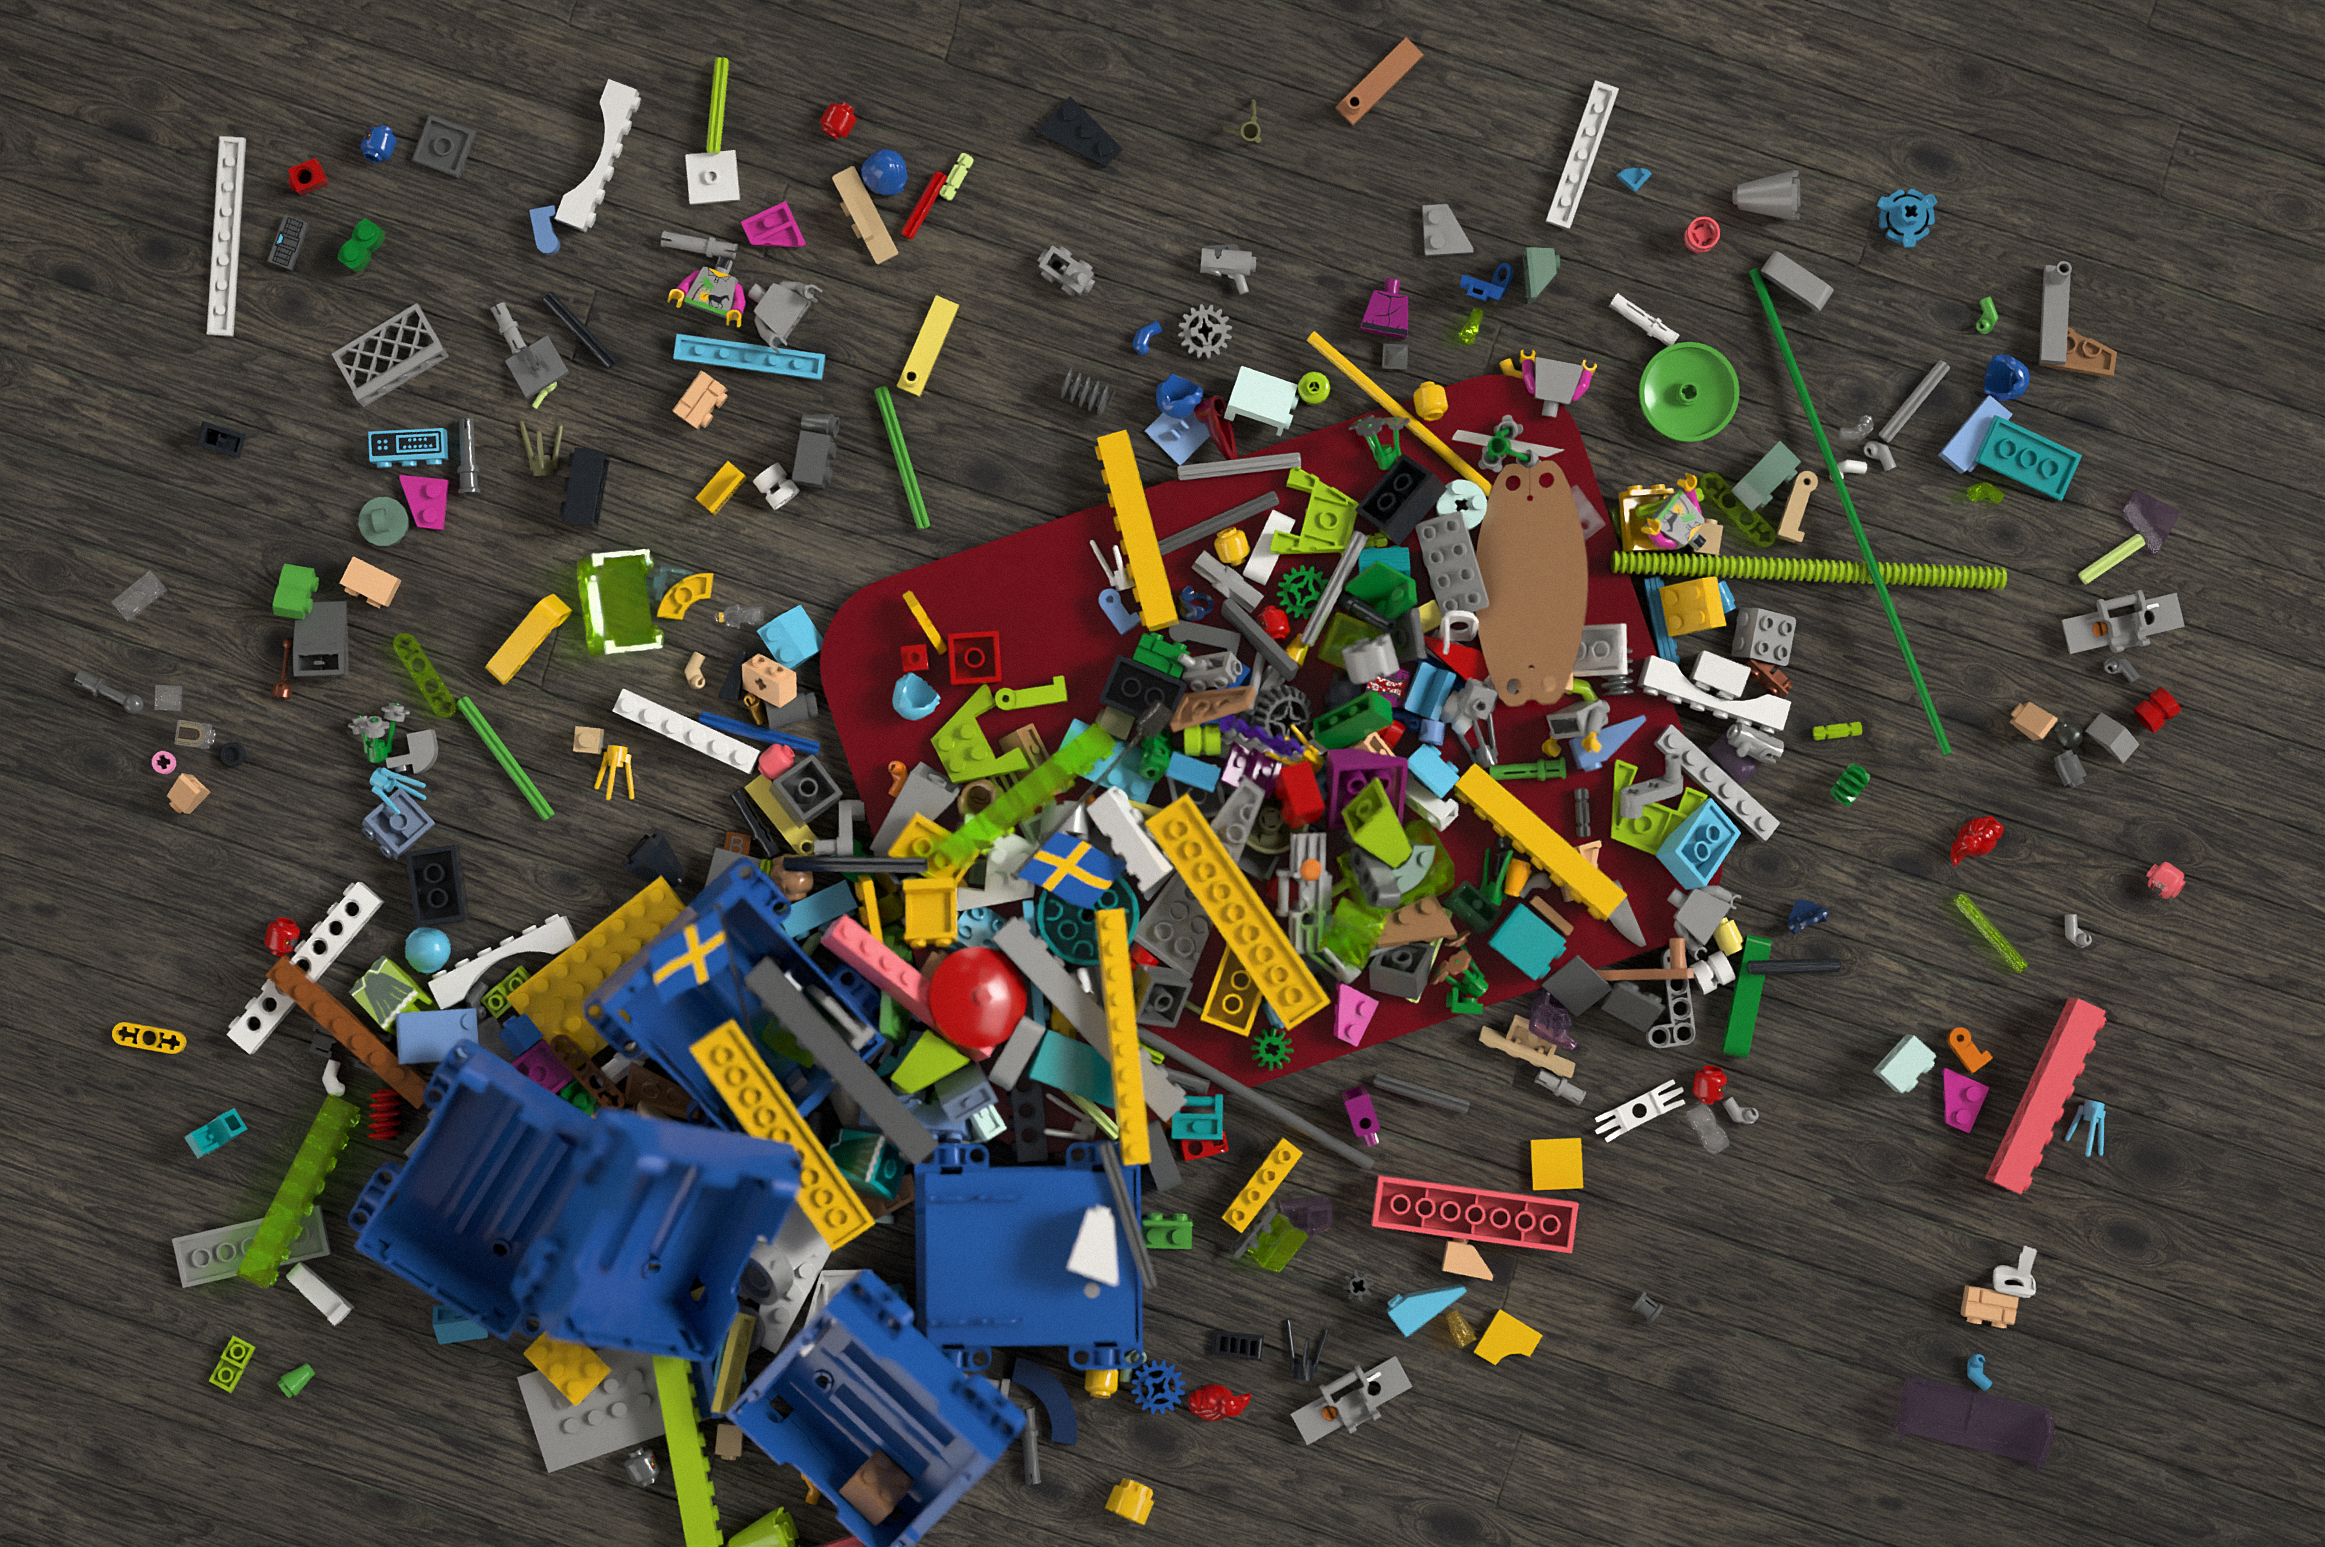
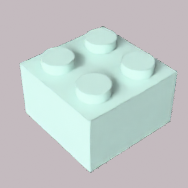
M1906 1034L1877 1065L1873 1072L1895 1092L1903 1093L1905 1090L1909 1092L1918 1083L1916 1078L1920 1073L1923 1072L1925 1074L1933 1067L1935 1062L1932 1060L1936 1055L1914 1035Z

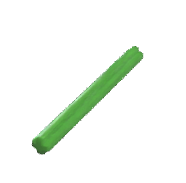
M886 386L876 388L874 392L916 526L919 530L928 528L930 522L888 388Z
M469 697L461 698L456 703L541 819L548 820L554 815V811Z

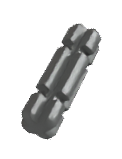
M1575 789V800H1577V803H1575L1576 823H1578L1576 835L1579 838L1589 837L1591 834L1590 826H1588V823H1590L1589 803H1587V799H1589L1588 789Z

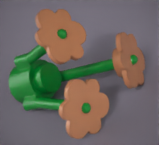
M1465 930L1457 934V938L1450 939L1444 943L1445 946L1450 947L1453 945L1455 948L1460 947L1462 951L1458 952L1457 955L1451 956L1450 962L1444 960L1435 970L1430 983L1436 985L1438 981L1443 982L1446 980L1457 987L1464 995L1469 993L1473 998H1478L1485 993L1488 984L1483 980L1485 976L1478 969L1464 944L1467 942L1466 937L1471 934L1470 931ZM1469 964H1470V966H1471V968L1473 969L1474 972H1469V971H1468L1467 968H1468ZM1450 972L1452 975L1463 972L1465 977L1462 982L1464 984L1462 985L1450 977L1448 973Z

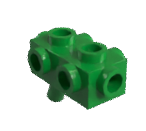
M1156 726L1150 731V734L1147 733L1141 743L1143 750L1139 758V763L1141 764L1138 769L1139 775L1157 783L1169 768L1173 752L1185 756L1184 748L1172 746L1174 734Z

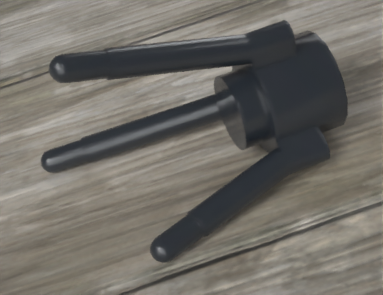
M1286 1319V1334L1290 1357L1289 1370L1293 1371L1294 1379L1313 1380V1373H1317L1318 1362L1326 1341L1328 1329L1323 1330L1313 1363L1312 1359L1309 1358V1338L1305 1339L1303 1357H1298L1296 1362L1291 1323L1289 1319Z

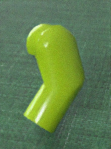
M1573 678V690L1566 694H1581L1585 701L1598 700L1587 681Z

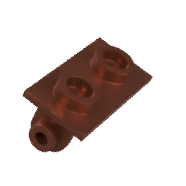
M1750 659L1744 665L1751 668L1748 677L1764 688L1766 694L1782 699L1793 687L1790 683L1791 680L1779 669L1773 675L1769 672L1774 667L1772 663Z

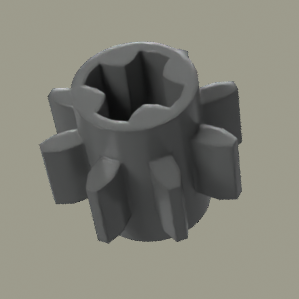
M1354 1270L1353 1277L1345 1276L1349 1282L1348 1285H1344L1342 1288L1344 1290L1350 1289L1349 1299L1356 1295L1359 1301H1362V1295L1365 1293L1371 1296L1368 1286L1374 1285V1282H1367L1365 1280L1368 1276L1367 1272L1360 1276L1357 1270ZM1354 1280L1356 1282L1363 1280L1362 1285L1364 1289H1357L1356 1292L1353 1291L1354 1286L1352 1282Z

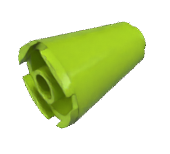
M780 1507L731 1537L727 1547H800V1545L795 1546V1539L799 1538L790 1513H783L784 1507Z

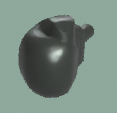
M2052 711L2049 712L2051 715L2056 717V715ZM2059 719L2055 722L2056 727L2052 731L2064 750H2072L2082 742L2083 730L2078 724L2074 722L2068 723L2067 720L2061 723Z

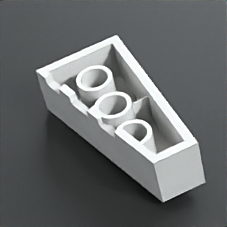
M1116 786L1112 787L1086 808L1103 835L1111 836L1112 848L1116 854L1124 856L1127 860L1128 865L1126 868L1129 873L1138 876L1141 881L1138 886L1142 892L1158 882L1175 867L1145 824L1142 813L1130 806L1127 795L1121 789H1117Z

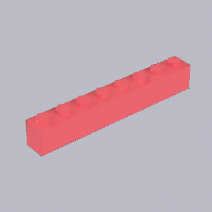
M846 915L832 922L821 939V943L974 1062L978 1063L991 1055L996 1045L978 1049L966 1048L951 1042L940 1033L934 1025L928 1010V979Z

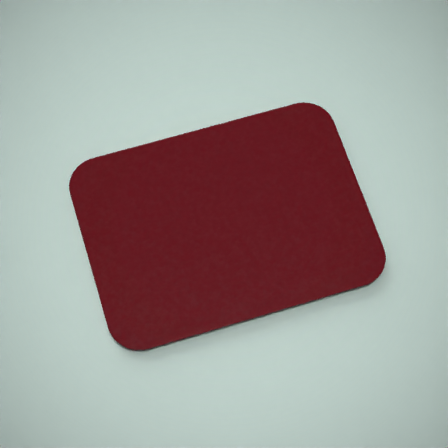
M1507 375L1478 376L1443 387L1448 408L1443 413V417L1437 420L1427 421L1423 417L1418 416L1413 398L1398 404L1492 485H1494L1499 473H1495L1491 469L1482 470L1478 465V462L1482 460V448L1485 446L1452 440L1457 430L1496 436L1494 434V427L1502 422L1503 416L1511 415L1514 422L1523 426V432L1514 438L1515 441L1563 449V451L1551 456H1538L1541 462L1553 461L1560 467L1570 486L1579 514L1586 548L1588 571L1584 626L1626 624L1627 648L1633 650L1632 653L1627 654V658L1633 660L1632 663L1627 664V668L1633 669V672L1626 675L1627 678L1633 679V682L1627 684L1626 687L1633 689V693L1619 696H1602V694L1609 692L1601 688V685L1607 683L1608 680L1602 679L1601 676L1573 678L1587 681L1597 698L1608 703L1610 707V712L1607 714L1608 724L1602 726L1601 730L1644 715L1646 721L1607 760L1601 762L1602 767L1585 772L1584 768L1577 769L1568 742L1578 737L1557 740L1556 744L1561 747V752L1557 757H1549L1542 750L1544 742L1551 738L1549 736L1551 729L1546 716L1574 703L1585 701L1581 694L1572 693L1568 695L1563 693L1555 703L1541 704L1536 699H1532L1531 693V700H1527L1523 705L1508 706L1503 700L1498 698L1492 712L1496 748L1499 755L1496 756L1498 763L1492 766L1537 763V760L1542 758L1544 761L1559 760L1560 757L1565 758L1566 779L1554 777L1545 778V781H1541L1536 777L1495 781L1573 848L1598 840L1601 841V848H1599L1596 863L1598 864L1597 869L1612 882L1619 881L1623 891L1627 894L1626 898L1647 945L1640 947L1630 941L1613 925L1609 918L1606 921L1602 918L1596 919L1589 913V907L1582 901L1580 903L1575 900L1564 902L1560 886L1553 881L1547 890L1532 888L1524 899L1520 896L1507 895L1506 900H1502L1500 906L1482 900L1483 893L1479 891L1482 885L1487 848L1491 849L1488 885L1490 881L1495 883L1497 881V878L1493 876L1496 859L1493 853H1499L1495 844L1499 834L1492 828L1494 825L1488 819L1484 821L1474 813L1475 808L1468 802L1464 804L1457 799L1454 784L1440 800L1444 803L1450 798L1458 804V816L1442 832L1404 803L1401 826L1408 842H1421L1436 847L1433 862L1424 878L1415 887L1401 894L1400 903L1394 909L1396 911L1434 893L1441 907L1452 911L1450 923L1456 933L1459 934L1465 930L1471 933L1466 937L1467 942L1464 944L1478 969L1485 976L1483 980L1488 984L1485 993L1476 998L1477 1003L1483 1004V1007L1542 988V983L1576 955L1581 957L1591 968L1597 969L1669 944L1670 939L1679 938L1674 927L1675 919L1673 918L1678 907L1667 901L1675 888L1685 895H1688L1691 889L1685 890L1657 856L1611 838L1614 764L1616 759L1638 767L1631 785L1662 777L1666 774V755L1653 743L1667 725L1672 724L1683 735L1684 732L1674 703L1666 700L1667 696L1659 693L1658 696H1652L1644 693V688L1637 686L1645 658L1649 656L1657 657L1628 572L1625 571L1622 574L1620 571H1617V573H1612L1611 555L1613 551L1621 554V550L1577 425L1563 404H1559L1556 418L1543 416L1544 401L1534 399V395L1528 392L1523 379ZM1381 408L1238 457V459L1298 452L1301 456V469L1317 476L1319 481L1330 488L1334 487L1360 504L1389 469H1379L1366 438L1363 435H1358L1356 429L1348 430V427L1359 419L1372 414L1375 419L1393 418L1394 416L1385 408ZM1382 425V429L1376 434L1380 445L1390 444L1391 448H1393V430L1389 429L1388 425ZM1406 426L1399 429L1401 455L1404 453L1427 468L1445 486L1456 480H1467ZM1509 454L1506 455L1502 460V467L1504 468L1508 464H1517L1516 457ZM1291 468L1183 481L1176 478L1144 489L1157 542L1271 491H1274L1279 499L1277 506L1225 528L1235 527L1236 530H1241L1245 533L1250 546V553L1244 557L1246 561L1240 565L1231 566V563H1223L1219 559L1214 541L1218 538L1217 534L1225 529L1161 556L1175 609L1177 597L1188 585L1193 588L1194 592L1205 593L1214 601L1213 610L1206 614L1203 619L1191 621L1192 623L1239 633L1221 615L1223 602L1228 598L1211 586L1212 583L1191 568L1204 550L1224 566L1227 565L1244 578L1243 581L1264 596L1251 614L1241 607L1254 621L1256 616L1262 613L1261 610L1268 606H1275L1276 609L1286 612L1287 605H1279L1284 599L1277 596L1278 592L1283 591L1278 584L1286 582L1283 578L1284 574L1292 575L1291 568L1300 572L1301 565H1304L1305 571H1309L1313 566L1314 574L1317 575L1322 571L1321 580L1328 579L1330 581L1342 557L1340 552L1280 554L1265 586L1242 575L1272 510L1294 519L1295 523L1289 534L1301 535L1306 515L1305 509L1308 508L1311 493L1286 486ZM1543 473L1539 478V484L1543 488H1548L1554 483V476L1551 473ZM1512 475L1506 480V488L1510 491L1517 490L1520 487L1521 481L1519 477ZM1529 495L1527 500L1532 501L1533 496ZM1455 501L1457 511L1462 509L1467 511L1464 507L1466 504L1464 501L1460 503ZM1109 502L873 582L852 595L835 614L829 624L822 644L820 656L821 681L861 801L864 802V810L874 840L897 799L888 793L894 784L892 774L888 770L890 762H902L906 766L908 775L922 762L949 777L931 739L984 685H951L948 634L999 632L1002 683L987 684L994 698L996 693L1002 688L1016 691L1054 685L1053 677H1065L1067 702L1015 710H1003L995 706L975 718L996 759L1005 755L999 740L1033 723L1052 762L1074 718L1098 729L1099 724L1095 723L1101 709L1106 710L1107 705L1099 703L1098 700L1117 655L1132 660L1143 633L1147 635L1150 633L1147 625L1142 626V623L1121 636L1099 604L1101 592L1106 589L1116 590V587H1111L1110 580L1098 560L1090 541H1095L1114 577V571L1119 570L1113 550L1114 546H1117L1124 569L1127 568L1126 564L1130 563L1128 554L1124 555L1120 544V541L1124 540L1122 531H1117L1114 517L1118 516L1116 508H1111ZM1435 504L1419 523L1437 518ZM1357 513L1353 527L1354 532L1359 531L1365 535L1371 534V536H1375L1374 533H1378V531L1371 527ZM1482 520L1475 528L1468 531L1475 553L1477 552ZM1415 526L1399 545L1401 548H1409L1410 578L1415 580L1417 603L1410 609L1419 608L1432 600H1435L1438 605L1435 593L1430 585L1428 569L1423 561V552ZM1387 538V545L1379 548H1390L1398 545ZM1358 558L1342 588V591L1352 597L1355 595L1346 591L1345 585L1359 575ZM1305 576L1297 577L1291 583L1297 585L1304 581ZM1313 579L1312 585L1315 591L1321 593L1319 584ZM1306 582L1302 590H1297L1301 594L1300 604H1302L1306 596H1311V593L1308 592L1309 582ZM1135 587L1117 591L1121 598V604L1129 615L1134 612L1139 615V612L1143 611L1141 602L1136 603L1132 589ZM909 590L910 592L912 591L947 646V651L941 655L902 596ZM1287 592L1289 601L1295 606L1297 601L1294 595ZM1202 600L1188 602L1194 606L1202 607L1204 610L1208 608V604ZM1362 600L1363 603L1367 604L1368 606L1374 609V606L1372 604ZM1310 601L1305 604L1304 609H1310L1318 602ZM1334 604L1314 645L1309 646L1302 668H1298L1296 677L1288 682L1285 679L1282 685L1293 686L1305 693V698L1311 701L1309 707L1314 710L1309 715L1313 720L1324 715V693L1329 691V681H1333V670H1338L1339 681H1343V670L1347 669L1342 648L1355 645V641L1363 638H1369L1370 641H1374L1376 637L1383 635V631L1356 615L1351 616L1347 614L1344 608ZM1291 611L1287 614L1290 633L1284 642L1278 644L1283 650L1288 647L1298 633L1303 634L1312 616L1311 613L1308 614L1307 620H1304L1303 614H1300L1297 619L1294 618L1295 612ZM1459 621L1450 624L1449 627L1453 630H1464L1469 625ZM1440 626L1423 634V636L1432 637L1436 629L1440 631ZM1170 627L1152 631L1164 636L1163 641L1172 645L1173 640L1169 636ZM1478 631L1475 638L1471 641H1456L1465 647L1483 652ZM1241 635L1236 659L1253 671L1257 650ZM1190 641L1181 643L1187 646L1185 651L1190 652L1189 656L1191 658L1227 652L1225 649ZM926 644L930 671L912 673L926 681L928 686H931L941 699L931 714L918 720H908L894 709L892 703L896 681L908 674L903 672L901 647ZM1266 659L1262 674L1271 665ZM1415 661L1398 664L1399 669L1411 673L1408 684H1411L1419 665ZM1438 661L1441 665H1443L1445 668H1447L1450 672H1452L1453 674H1456V673L1453 672L1448 666H1446V665L1443 664L1442 662ZM1182 671L1179 680L1182 681V682H1185V681L1183 680V671ZM1367 682L1360 683L1361 695L1365 693ZM1187 684V687H1186V690H1185L1184 693H1193V692H1195V691L1192 690V689L1188 686V684ZM1208 687L1205 691L1216 690L1217 688ZM1417 714V716L1419 717L1420 720H1421V719L1431 720V719L1425 718V717L1420 716V715ZM1478 717L1477 723L1484 743L1490 746L1487 720ZM1135 718L1125 742L1143 749L1141 743L1147 733L1150 734V731L1156 726ZM1310 722L1308 726L1313 730L1314 724ZM1449 722L1446 723L1442 746H1434L1441 752L1439 758L1445 763L1450 761L1459 770L1457 775L1461 778L1473 763L1455 731L1451 728L1452 724ZM1170 725L1168 732L1174 734L1172 746L1185 749L1184 729L1173 732ZM1472 725L1463 737L1476 754L1475 749L1479 748L1480 745ZM1405 729L1392 749L1393 754L1396 757L1408 760L1423 744V742L1417 741L1419 732L1412 733ZM1306 731L1304 734L1308 741L1313 739L1309 733L1310 731ZM1299 740V744L1301 747L1304 744L1301 742V740ZM1327 751L1321 755L1323 758L1327 756ZM1214 755L1187 756L1209 765L1216 764L1217 768L1221 769L1219 777L1226 760ZM1054 764L1066 791L1034 806L1033 810L1012 821L1005 811L998 814L989 823L996 825L997 828L1007 833L1011 832L1026 840L1019 824L1042 813L1043 803L1056 801V806L1064 804V801L1084 803L1083 797L1094 794L1097 800L1109 789ZM1489 767L1483 768L1482 770L1490 776ZM1681 770L1683 792L1655 803L1677 811L1686 787L1704 793V790ZM1165 773L1157 783L1155 782L1145 804L1164 809L1173 803ZM1006 774L1005 777L1021 808H1025L1026 805L1010 774ZM999 776L996 777L995 780L1003 789L1004 796L1012 812H1017ZM965 782V783H960V784L963 785V786H965V785H967V784L970 783V782ZM1586 788L1589 793L1587 803H1589L1590 823H1588V826H1590L1591 835L1579 838L1576 835L1578 823H1576L1575 803H1577V800H1575L1574 791L1575 789ZM1227 795V796H1226V799H1224V800H1225V804L1227 803V801L1229 800V798H1230L1232 795ZM956 797L932 822L977 848L979 854L976 859L988 860L989 841L963 837L965 821L960 818ZM1326 814V816L1320 818V821L1313 824L1328 832L1326 836L1325 871L1332 875L1333 886L1348 876V871L1351 868L1349 860L1351 850L1354 847L1363 846L1354 840L1349 844L1342 839L1347 829L1329 830L1328 816ZM1216 817L1208 818L1205 820L1210 826V824ZM1092 820L1091 827L1095 829L1098 826L1095 823V821ZM1513 848V859L1531 864V874L1542 872L1550 878L1551 874L1544 868L1542 870L1538 869L1531 862L1532 858L1526 852L1522 854ZM1291 849L1276 855L1279 859L1271 876L1277 877V869L1290 868ZM1723 861L1707 885H1720ZM971 865L963 875V877L968 881V883ZM1177 869L1149 901L1144 898V892L1138 886L1141 881L1136 874L1130 875L1125 880L1132 888L1138 901L1139 922L1176 873ZM1242 872L1283 933L1289 931V916L1275 915L1278 902L1266 896L1268 890L1264 888L1269 880L1264 878L1261 882ZM921 875V876H919V877L916 878V879H928V878H926V877H924L923 875ZM1289 876V880L1299 885L1298 882L1294 881L1293 877ZM1503 879L1502 884H1501V885L1504 886V888H1505L1506 879ZM969 883V888L985 889V885ZM1035 884V894L1033 897L988 905L986 907L1007 921L1012 917H1015L1017 920L1022 918L1025 921L1023 901L1033 900L1034 905H1039L1045 887ZM1354 884L1331 898L1332 904L1331 910H1329L1337 921L1333 925L1337 926L1340 931L1343 930L1350 939L1351 943L1348 944L1350 949L1355 946V943L1343 916L1370 907L1360 885ZM903 886L893 892L894 898L896 897L897 907L900 909L901 919L906 917V906L900 896ZM1534 896H1539L1572 925L1574 930L1568 936L1564 935L1528 902ZM1521 903L1566 940L1563 944L1566 947L1565 951L1558 959L1553 957L1549 962L1548 966L1551 968L1543 979L1539 977L1536 980L1531 979L1486 944L1516 904ZM965 910L958 911V913L960 914V916L957 918V921L959 920V918L961 917V915L964 913ZM1095 911L1085 920V922H1091L1094 920ZM1307 912L1302 915L1301 921L1309 917ZM1035 920L1036 930H1040L1038 920ZM1215 923L1212 926L1194 974L1189 979L1193 985L1187 1001L1201 1009H1204L1227 945L1226 939ZM1447 937L1443 938L1429 973L1427 984L1418 1003L1411 1002L1405 997L1371 990L1368 967L1347 984V986L1379 1001L1358 1046L1356 1047L1333 1035L1334 1022L1336 1020L1334 1010L1335 1004H1338V990H1335L1330 995H1327L1330 1003L1290 1030L1286 1026L1276 1030L1275 1037H1278L1281 1031L1285 1032V1036L1281 1039L1282 1042L1289 1038L1292 1040L1290 1044L1284 1045L1285 1048H1292L1293 1053L1284 1052V1055L1290 1061L1285 1062L1281 1058L1279 1060L1283 1066L1281 1069L1277 1067L1276 1061L1273 1062V1069L1268 1070L1269 1061H1266L1264 1066L1260 1067L1258 1064L1263 1057L1261 1056L1255 1060L1252 1058L1254 1054L1259 1053V1050H1252L1251 1045L1260 1046V1043L1254 1040V1036L1256 1035L1263 1040L1264 1036L1261 1030L1265 1029L1269 1037L1271 1036V1028H1275L1274 1025L1271 1026L1260 1004L1248 1036L1201 1020V1014L1199 1015L1185 1006L1175 1028L1144 1023L1137 1024L1250 1088L1466 1014L1450 1012L1451 1007H1446L1447 992H1451L1452 987H1455L1446 980L1443 982L1438 981L1436 985L1430 983L1435 970L1444 960L1450 962V957L1457 955L1462 950L1460 947L1455 948L1453 945L1450 947L1445 946L1444 943L1450 939ZM1423 940V941H1416V942L1424 943V944L1427 943V942H1425L1424 940ZM926 944L924 948H912L919 972H921L932 952L938 954L940 950L945 953L947 951L936 946V944ZM1143 947L1146 951H1148L1154 958H1156L1159 961V963L1156 965L1157 967L1173 969L1168 964L1159 959L1157 956H1155L1153 953H1151L1149 950H1147L1145 947ZM1000 948L998 952H1000L1001 954L1005 955L1008 959H1010L1007 956V954ZM1376 955L1368 958L1370 963H1372ZM1075 964L1074 971L1089 966ZM1469 964V966H1468V968H1467L1468 971H1469V972H1474L1473 969L1471 968L1470 964ZM1450 972L1448 973L1450 977L1462 985L1464 984L1462 982L1465 977L1463 972L1452 975ZM1458 989L1459 1003H1462V998H1473L1469 993L1464 995ZM1043 995V1005L1049 1006L1050 1016L1052 1012V1005L1046 1004V996ZM1051 1016L1050 1020H1045L1046 1029L1051 1030ZM1079 1031L1076 1033L1077 1041L1092 1046ZM1272 1042L1266 1044L1268 1048H1265V1053H1271L1272 1056H1275L1278 1053L1276 1050H1279L1278 1044L1273 1045ZM1002 1043L996 1045L988 1058L980 1061L988 1077L1002 1054ZM1167 1055L1162 1061V1064H1165L1167 1068L1207 1079ZM1021 1078L1016 1082V1087L1020 1091H1027L1031 1086L1030 1081L1026 1078ZM988 1080L998 1100L993 1106L1006 1127L1005 1130L994 1137L1012 1146L1011 1141H1016L1015 1131H1010L1009 1116H1014L1013 1106H1008L1006 1091L1008 1090ZM1210 1080L1206 1096L1223 1094L1224 1097L1233 1093ZM1041 1081L1045 1128L1072 1131L1075 1121L1080 1122L1081 1119L1048 1099L1046 1094L1050 1093L1082 1114H1086L1060 1088ZM1183 1089L1186 1093L1184 1096H1205L1203 1094L1191 1090ZM1092 1101L1117 1125L1115 1109ZM1144 1102L1146 1123L1160 1119ZM1023 1103L1018 1110L1021 1115L1029 1116L1033 1112V1107L1029 1103ZM1182 1106V1107L1180 1108V1111H1183V1110H1186V1109H1189V1108H1192V1107H1195V1106ZM1097 1125L1092 1141L1107 1137ZM1026 1128L1021 1133V1137L1025 1141H1031L1036 1136L1035 1131L1031 1128ZM1046 1134L1048 1152L1064 1151L1073 1143L1084 1142L1073 1138Z

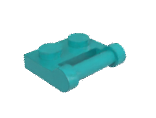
M1215 1094V1096H1183L1187 1100L1183 1106H1214L1215 1114H1182L1179 1109L1172 1115V1139H1222L1223 1094Z

